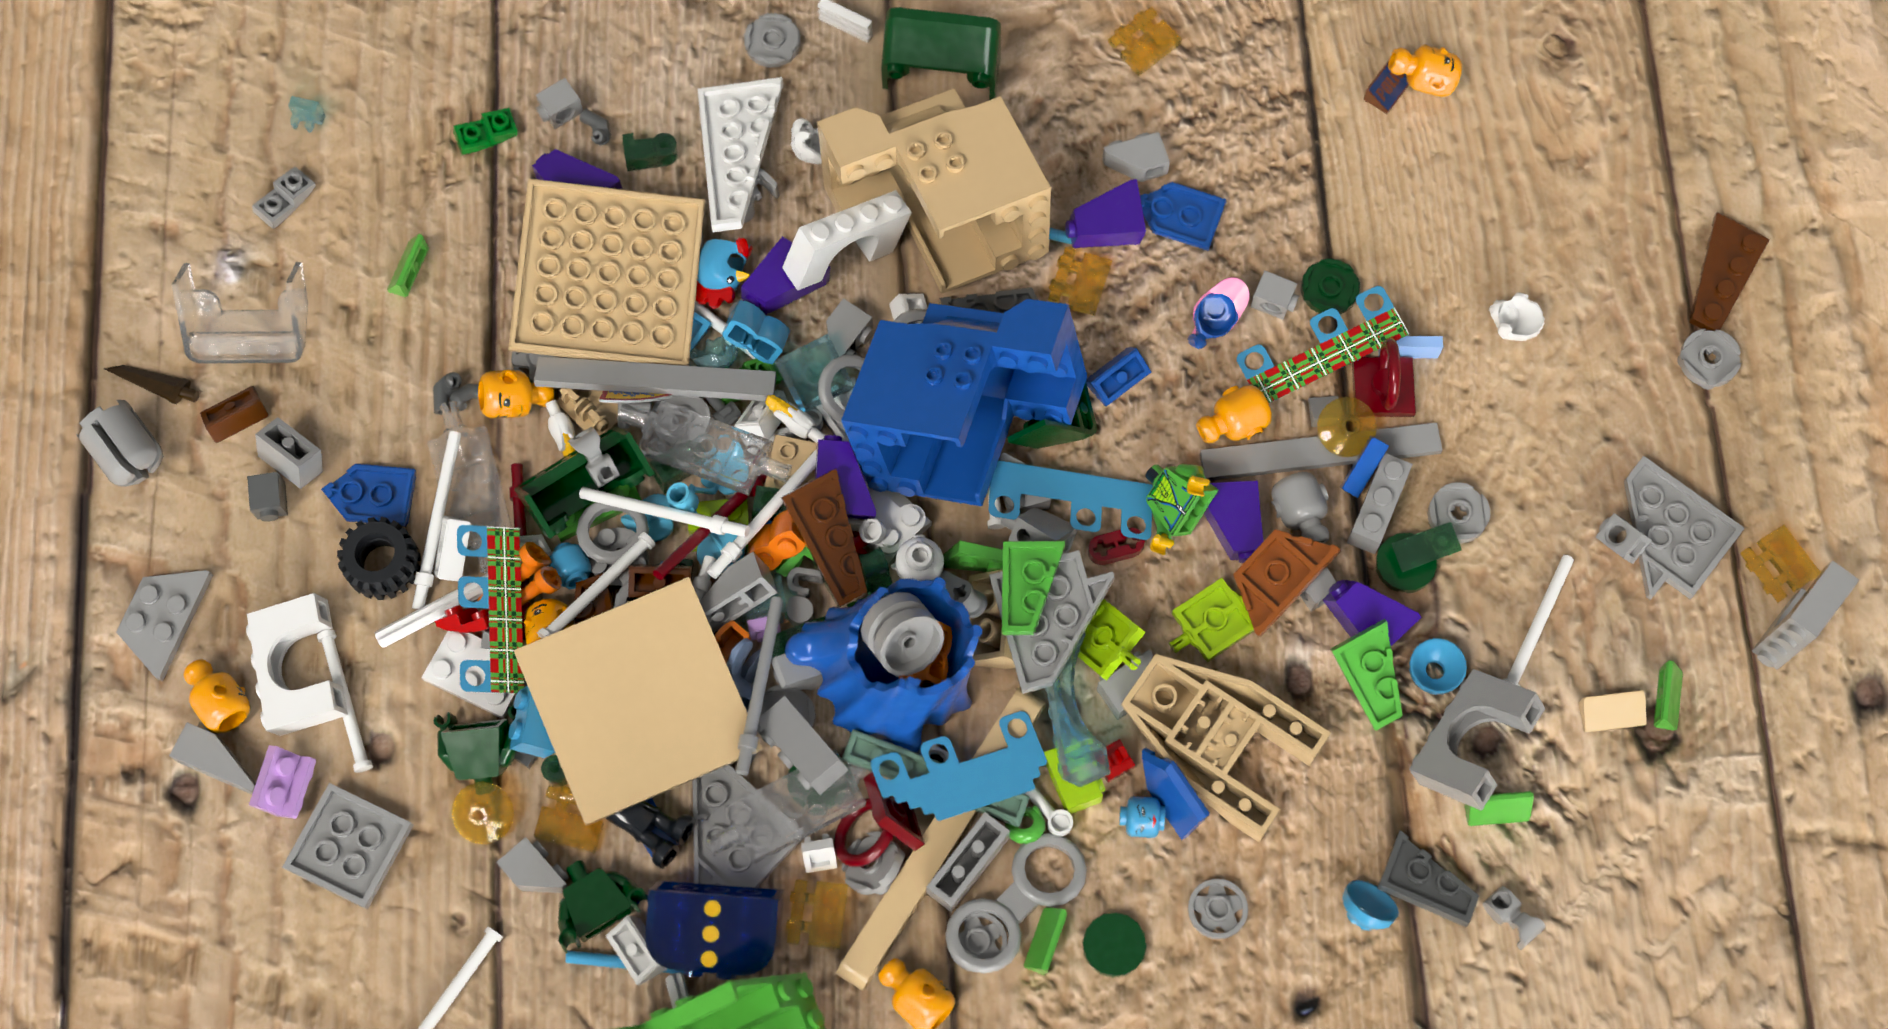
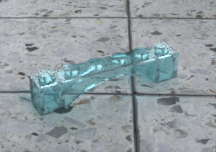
M1085 631L1054 685L1045 688L1049 702L1048 714L1052 720L1054 731L1053 743L1057 749L1059 761L1057 765L1058 771L1063 780L1078 787L1111 774L1106 745L1095 738L1085 726L1075 700V665L1080 647L1085 638Z

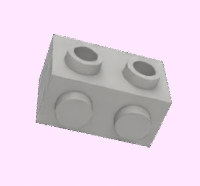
M277 417L255 434L258 457L300 489L323 472L321 449Z

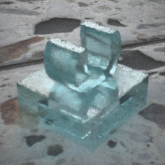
M291 96L288 107L293 114L290 118V124L293 129L297 130L298 124L301 121H305V128L307 132L311 133L314 130L315 124H323L326 115L319 102Z

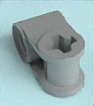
M942 571L940 577L945 580V587L950 597L955 601L963 603L969 612L970 618L980 616L987 607L986 596L973 589V586L968 581L948 571Z

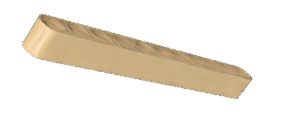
M1019 687L972 759L1008 748L999 725L1002 717L1023 711L1029 715L1034 726L1042 714L1046 702L1030 692L1022 694L1021 687ZM1012 719L1008 723L1007 729L1011 736L1021 738L1026 734L1027 726L1024 721ZM971 810L941 821L936 820V817H934L923 834L925 845L916 851H912L889 890L885 893L836 971L837 975L862 991L866 989L927 894L926 887L952 855L978 812Z

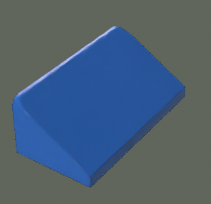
M1128 347L1086 379V384L1104 406H1108L1152 371L1138 349Z
M1370 436L1340 488L1358 498L1389 448V445Z

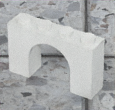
M895 190L801 226L796 233L782 268L798 291L822 281L831 260L843 248L854 241L869 262L891 254L912 212Z
M312 593L247 614L248 625L246 626V632L252 644L253 654L251 655V662L257 674L256 692L261 699L263 711L260 714V718L266 731L282 736L347 716L343 686L328 680L302 689L290 690L284 683L281 671L283 658L292 644L301 638L333 628L328 600Z

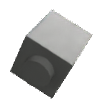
M278 472L247 476L249 507L258 520L275 521L279 516L288 515L286 485Z

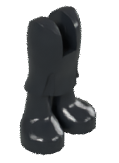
M647 801L606 817L609 822L632 835L637 843L641 842L653 852L652 862L660 869H664L674 860L679 852V847L652 832L655 826L671 837L672 840L683 846L689 839L696 824V820L687 814H683L675 819L663 813L662 808L655 807Z

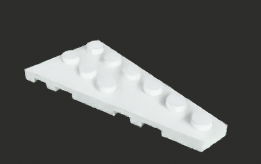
M782 77L698 89L713 232L742 229L784 85Z

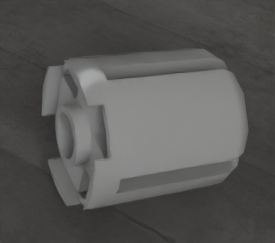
M116 400L119 405L112 406L104 411L99 406L90 412L79 423L83 429L76 436L110 482L121 487L132 486L141 483L149 477L145 468L150 473H154L164 457L163 450L126 400Z

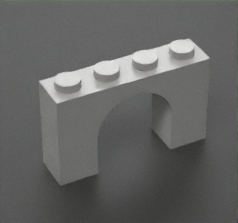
M1832 561L1820 572L1807 591L1802 588L1790 599L1753 648L1752 652L1757 655L1761 663L1778 670L1818 637L1859 582V579L1836 562Z
M1473 669L1468 678L1461 683L1459 692L1452 703L1446 707L1444 715L1436 728L1430 732L1428 740L1420 753L1414 757L1409 770L1419 785L1482 811L1497 787V783L1488 769L1457 757L1460 740L1474 726L1492 721L1509 725L1530 734L1545 707L1536 692Z

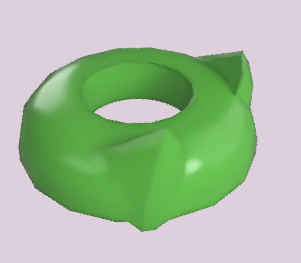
M1027 806L1023 817L1033 819L1032 826L1021 829L1005 823V828L1010 831V839L1019 844L1035 842L1045 831L1046 823L1039 807Z

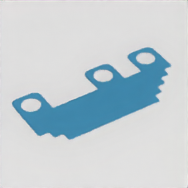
M1019 711L1004 716L999 721L1008 748L959 763L950 739L942 736L926 741L920 747L929 771L928 774L910 779L901 756L896 752L874 758L870 766L883 798L894 796L898 804L906 801L911 809L920 807L925 815L934 813L936 820L941 821L1034 790L1033 779L1040 777L1039 767L1046 765L1047 759L1029 715L1026 712ZM1012 719H1020L1025 722L1027 732L1023 737L1015 738L1009 734L1007 726ZM935 744L944 745L949 752L948 759L944 763L933 762L929 757L931 746ZM885 760H892L899 767L898 776L892 780L883 778L879 773V766Z

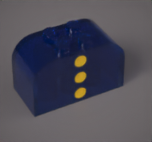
M657 880L648 892L645 935L648 952L659 965L670 970L684 971V975L689 977H702L703 973H716V978L729 980L735 979L736 975L757 973L770 962L781 939L784 889Z

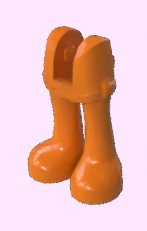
M530 541L526 542L519 550L522 561L520 564L521 583L534 575V580L521 589L522 606L543 592L552 594L558 591L562 585L561 577L556 569L547 567L551 564L548 554L537 544ZM482 593L481 596L477 599V601H479V600L482 598L483 593Z

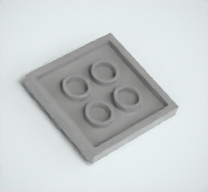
M329 783L282 867L368 910L414 825Z

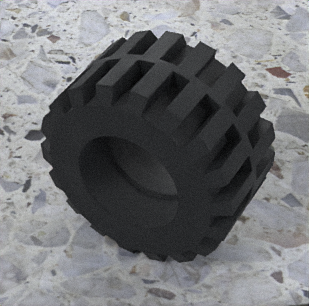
M375 517L368 518V523L366 524L362 520L355 523L357 528L354 531L349 528L345 532L348 538H341L339 545L343 550H337V557L340 560L338 566L343 573L342 575L359 594L362 593L370 599L373 595L377 600H384L385 595L392 599L397 597V591L406 592L408 590L406 584L408 582L413 584L415 580L413 574L420 571V565L417 561H421L420 553L417 550L418 547L410 534L398 522L394 520L390 522L385 517H381L379 522ZM382 546L394 548V556L388 566L378 571L365 570V560L371 551Z

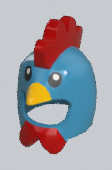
M738 238L735 242L712 239L704 244L699 256L695 301L698 304L705 305L708 303L711 308L716 309L721 306L723 301L730 304L735 300V291L740 283L750 276V274L742 272L747 259L753 251V246L748 245L745 238ZM735 253H736V254H739V255L742 256V257L734 258V257H730V256H731V254H735Z

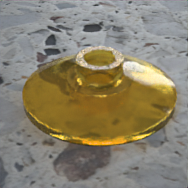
M1351 397L1335 399L1328 403L1319 415L1317 422L1319 439L1323 446L1334 455L1340 457L1357 456L1362 451L1369 437L1376 436L1377 425L1375 416L1371 409L1358 399ZM1347 421H1351L1354 424L1352 432L1347 431L1345 428Z
M472 783L463 788L454 799L452 805L453 824L459 834L472 843L483 845L494 843L507 834L513 823L514 808L512 801L502 788L493 783ZM476 810H481L484 813L483 820H478L475 817Z

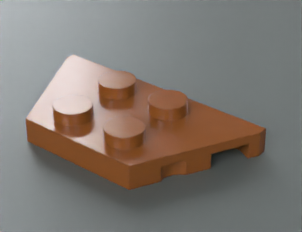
M1275 529L1237 569L1233 575L1251 619L1254 632L1258 637H1261L1341 552L1338 546L1316 542L1313 539L1302 536L1290 535V533Z

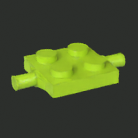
M1220 578L1172 610V615L1181 626L1183 634L1170 641L1169 645L1175 653H1178V651L1191 644L1199 650L1208 663L1254 632L1242 595L1231 590L1224 579Z
M1103 598L1074 648L1073 653L1107 681L1122 662L1131 670L1138 668L1131 660L1140 666L1141 660L1133 655L1131 651L1146 632Z

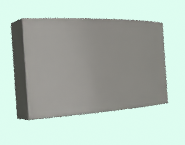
M295 166L273 182L274 190L252 205L253 212L272 229L289 217L315 188V183Z

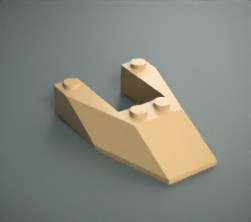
M1155 654L1121 703L1123 709L1163 759L1168 758L1178 765L1197 795L1232 825L1258 842L1261 841L1281 809L1228 775L1238 757L1255 732H1258L1310 766L1331 732L1251 680Z

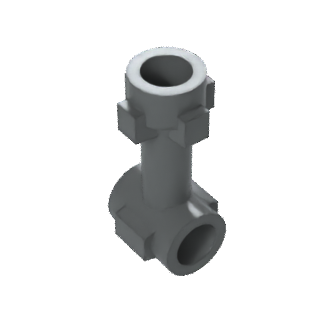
M705 397L716 410L712 416L721 429L727 426L730 428L742 415L732 401L725 404L721 398Z

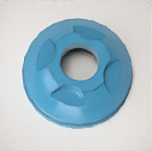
M1433 638L1420 643L1415 648L1410 658L1409 671L1414 683L1421 690L1434 695H1442L1455 690L1462 683L1466 675L1467 664L1464 654L1454 643L1441 638ZM1430 663L1439 664L1443 668V676L1439 679L1430 678L1426 673V666Z
M1354 880L1349 882L1343 892L1342 900L1348 919L1363 930L1386 929L1398 917L1399 911L1394 900L1386 892L1377 889V886L1372 883Z

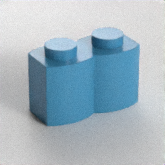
M740 300L730 313L722 335L734 346L747 349L756 359L767 364H773L784 349L790 329L782 321L771 316H765L752 303Z

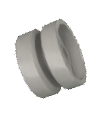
M907 592L888 595L875 603L865 615L861 627L863 641L889 673L897 676L912 675L922 671L935 660L944 642L943 628L918 597Z

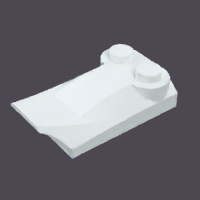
M867 485L876 508V517L874 519L884 523L886 529L885 536L879 544L867 543V545L890 566L896 560V553L900 546L907 540L913 539V535H922L932 525V521L925 516V512L921 507L911 503L904 495L891 491L878 492Z

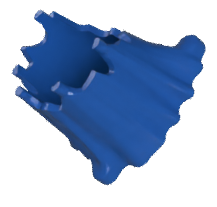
M937 577L934 580L924 581L899 579L887 588H878L877 591L865 599H858L852 607H831L827 611L824 621L806 622L802 627V631L793 635L786 643L785 654L790 662L799 666L813 667L821 672L823 681L817 690V695L827 698L833 703L835 714L832 722L834 725L845 728L850 733L854 729L918 753L922 744L923 725H944L952 714L970 708L972 700L967 693V683L971 669L975 665L972 657L979 637L982 634V628L979 625L971 624L968 610L963 603L955 601L950 597L943 578ZM906 592L917 596L936 620L951 627L952 645L947 655L948 674L946 680L932 687L921 688L918 686L920 679L910 676L906 680L903 678L899 679L897 675L889 673L866 645L861 633L864 617L870 608L883 597L894 593Z

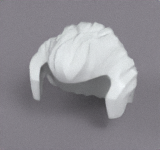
M797 119L791 129L793 152L798 159L805 163L821 164L818 128L813 129L807 119Z
M1516 293L1511 300H1495L1493 305L1489 307L1491 317L1497 326L1498 334L1503 339L1526 341L1536 337L1543 328L1545 320L1543 311L1536 302L1528 299L1529 295Z

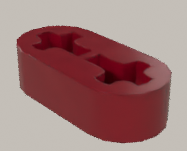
M1128 528L1131 532L1135 534L1142 533L1140 530L1136 528ZM1121 530L1105 533L1094 537L1090 541L1088 556L1097 565H1107L1134 558L1143 551L1145 540L1131 538L1134 541L1138 540L1135 548L1131 549L1129 545L1119 546L1124 544L1127 538L1121 533ZM1098 544H1102L1104 548L1114 546V548L1107 550L1106 556H1101L1100 552H1094L1097 550Z

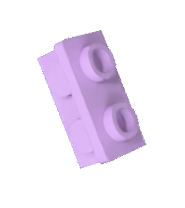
M269 745L249 806L278 817L296 819L303 806V799L309 781L313 776L316 759L299 756L278 746Z

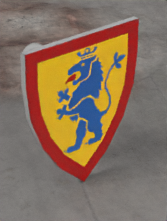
M603 391L599 402L618 403V427L626 429L630 427V413L651 414L652 401L673 398V395Z

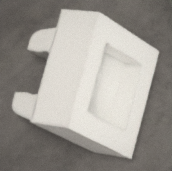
M827 833L822 835V840L811 841V837L807 836L804 839V843H801L806 873L837 868L833 839Z

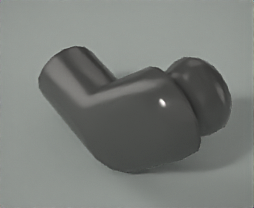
M584 109L579 120L592 127V141L600 146L607 144L611 137L608 120L588 109Z
M450 372L434 385L433 404L435 414L444 415L449 413L448 399L452 392L460 388L462 378L458 373Z
M466 384L452 392L449 398L451 408L454 411H464L467 408L466 401L478 399L479 384Z

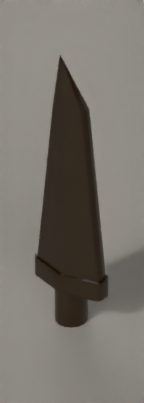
M126 365L103 368L173 404H178L182 399L195 403L199 398V392L190 389L191 381L185 378H177Z

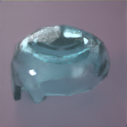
M720 336L713 341L706 340V348L703 351L693 348L690 358L699 367L730 368L737 358L738 347L728 342L723 336Z

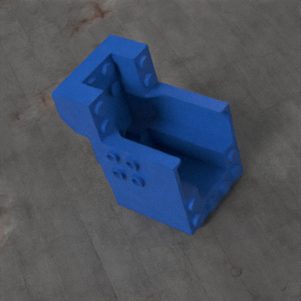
M1026 299L1006 312L999 313L929 303L922 324H906L880 320L841 418L868 487L878 492H897L907 497L915 495L983 506L1014 416L1023 420L1047 419L1068 425L1072 423L1087 379V372L1069 304Z

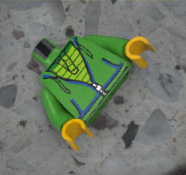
M1182 463L1178 466L1162 469L1156 464L1146 472L1145 477L1154 485L1146 497V502L1152 509L1157 527V534L1153 537L1150 544L1151 551L1164 556L1166 554V547L1171 548L1174 545V540L1171 539V536L1190 535L1216 495L1218 489L1210 484L1209 479H1206L1204 469L1199 465Z

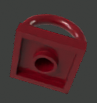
M1393 338L1384 340L1380 350V357H1362L1352 362L1354 417L1415 416L1413 357H1400L1398 344Z
M873 771L866 775L863 779L869 798L859 801L844 814L834 835L835 854L843 864L850 867H861L875 861L887 849L893 836L914 851L925 845L914 809H911L906 801L898 804L894 796L883 798ZM872 810V816L877 825L882 829L878 840L867 851L861 854H851L846 847L848 832L857 818L865 812Z

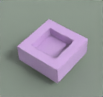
M767 617L747 620L751 640L763 641ZM779 622V625H778V630H777V635H776V636L782 635V633H781V627H780V622Z

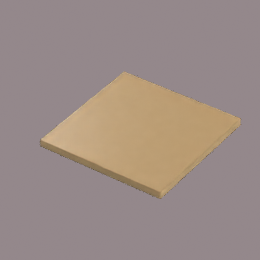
M528 178L508 350L577 359L689 366L705 199Z
M689 577L513 650L586 826L738 761L740 750L737 748L739 737L744 733L748 713ZM758 739V744H757L756 752H754V753H757V752L763 750V748H762V746H761V744H760L759 739Z

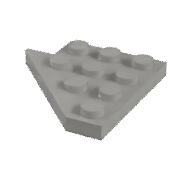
M1643 456L1625 479L1624 486L1632 525L1652 540L1638 557L1646 598L1651 600L1666 581L1691 599L1745 528Z
M1079 550L1062 554L1035 634L1006 635L1022 694L1054 685L1114 581L1113 572L1087 578ZM1003 571L989 575L1001 620Z
M726 765L693 780V818L696 820L693 829L696 902L700 904L719 885L738 904L742 905L806 836L800 828L745 778L737 774L736 770L730 765Z

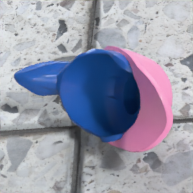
M1236 277L1226 278L1208 290L1199 299L1193 311L1195 328L1187 339L1192 347L1202 349L1207 345L1206 339L1222 337L1236 325L1247 307L1250 296L1249 289L1243 280Z

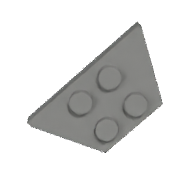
M203 570L143 577L116 631L148 670L160 681L164 680L213 577V574L209 571Z

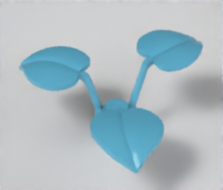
M735 442L727 446L705 465L701 474V483L706 488L695 487L693 484H690L688 487L685 483L677 482L669 487L666 496L663 494H653L642 501L698 514L696 509L699 499L695 493L714 495L718 490L724 495L736 493L742 488L741 484L749 477V466L741 445ZM627 514L622 516L620 519L624 526L636 532L637 527L634 520ZM645 514L649 525L648 535L654 542L667 538L673 532V520ZM711 533L697 547L696 555L700 565L702 566L705 555L712 556L717 560L721 556V550L728 542H733L738 536L725 533V535ZM745 547L742 550L743 554L740 556L738 560L744 557Z

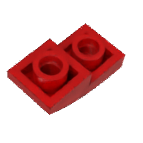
M457 605L445 610L446 616L435 621L438 628L452 632L468 633L489 629V609L478 611L477 608L463 609L461 605Z

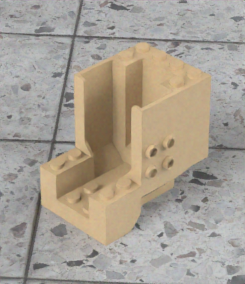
M954 88L881 116L855 107L817 121L824 188L836 212L838 213L896 190L912 212L906 225L942 294L1002 270H1011L1020 263L1028 260H1037L1046 253H1049L1051 187L1001 96L976 106L965 108Z

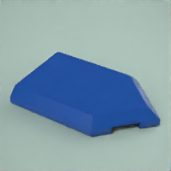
M1174 182L1165 184L1160 189L1149 194L1140 195L1143 216L1154 234L1209 251L1227 199Z
M354 464L346 470L347 473L322 488V491L347 522H359L362 520L363 523H368V518L375 517L379 522L381 517H385L390 522L394 520L402 527H406L410 516L416 470L411 468Z
M1144 748L1142 749V762L1147 790L1152 797L1159 800L1160 806H1165L1166 818L1180 839L1183 840L1210 815V812L1174 761L1168 758L1160 759L1156 757L1154 751Z

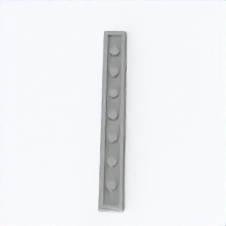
M538 356L534 384L536 387L766 401L767 396L774 395L776 371Z
M1437 423L1204 449L1200 450V459L1206 479L1212 481L1354 464L1370 436L1389 445L1386 453L1399 459L1441 454L1442 445Z

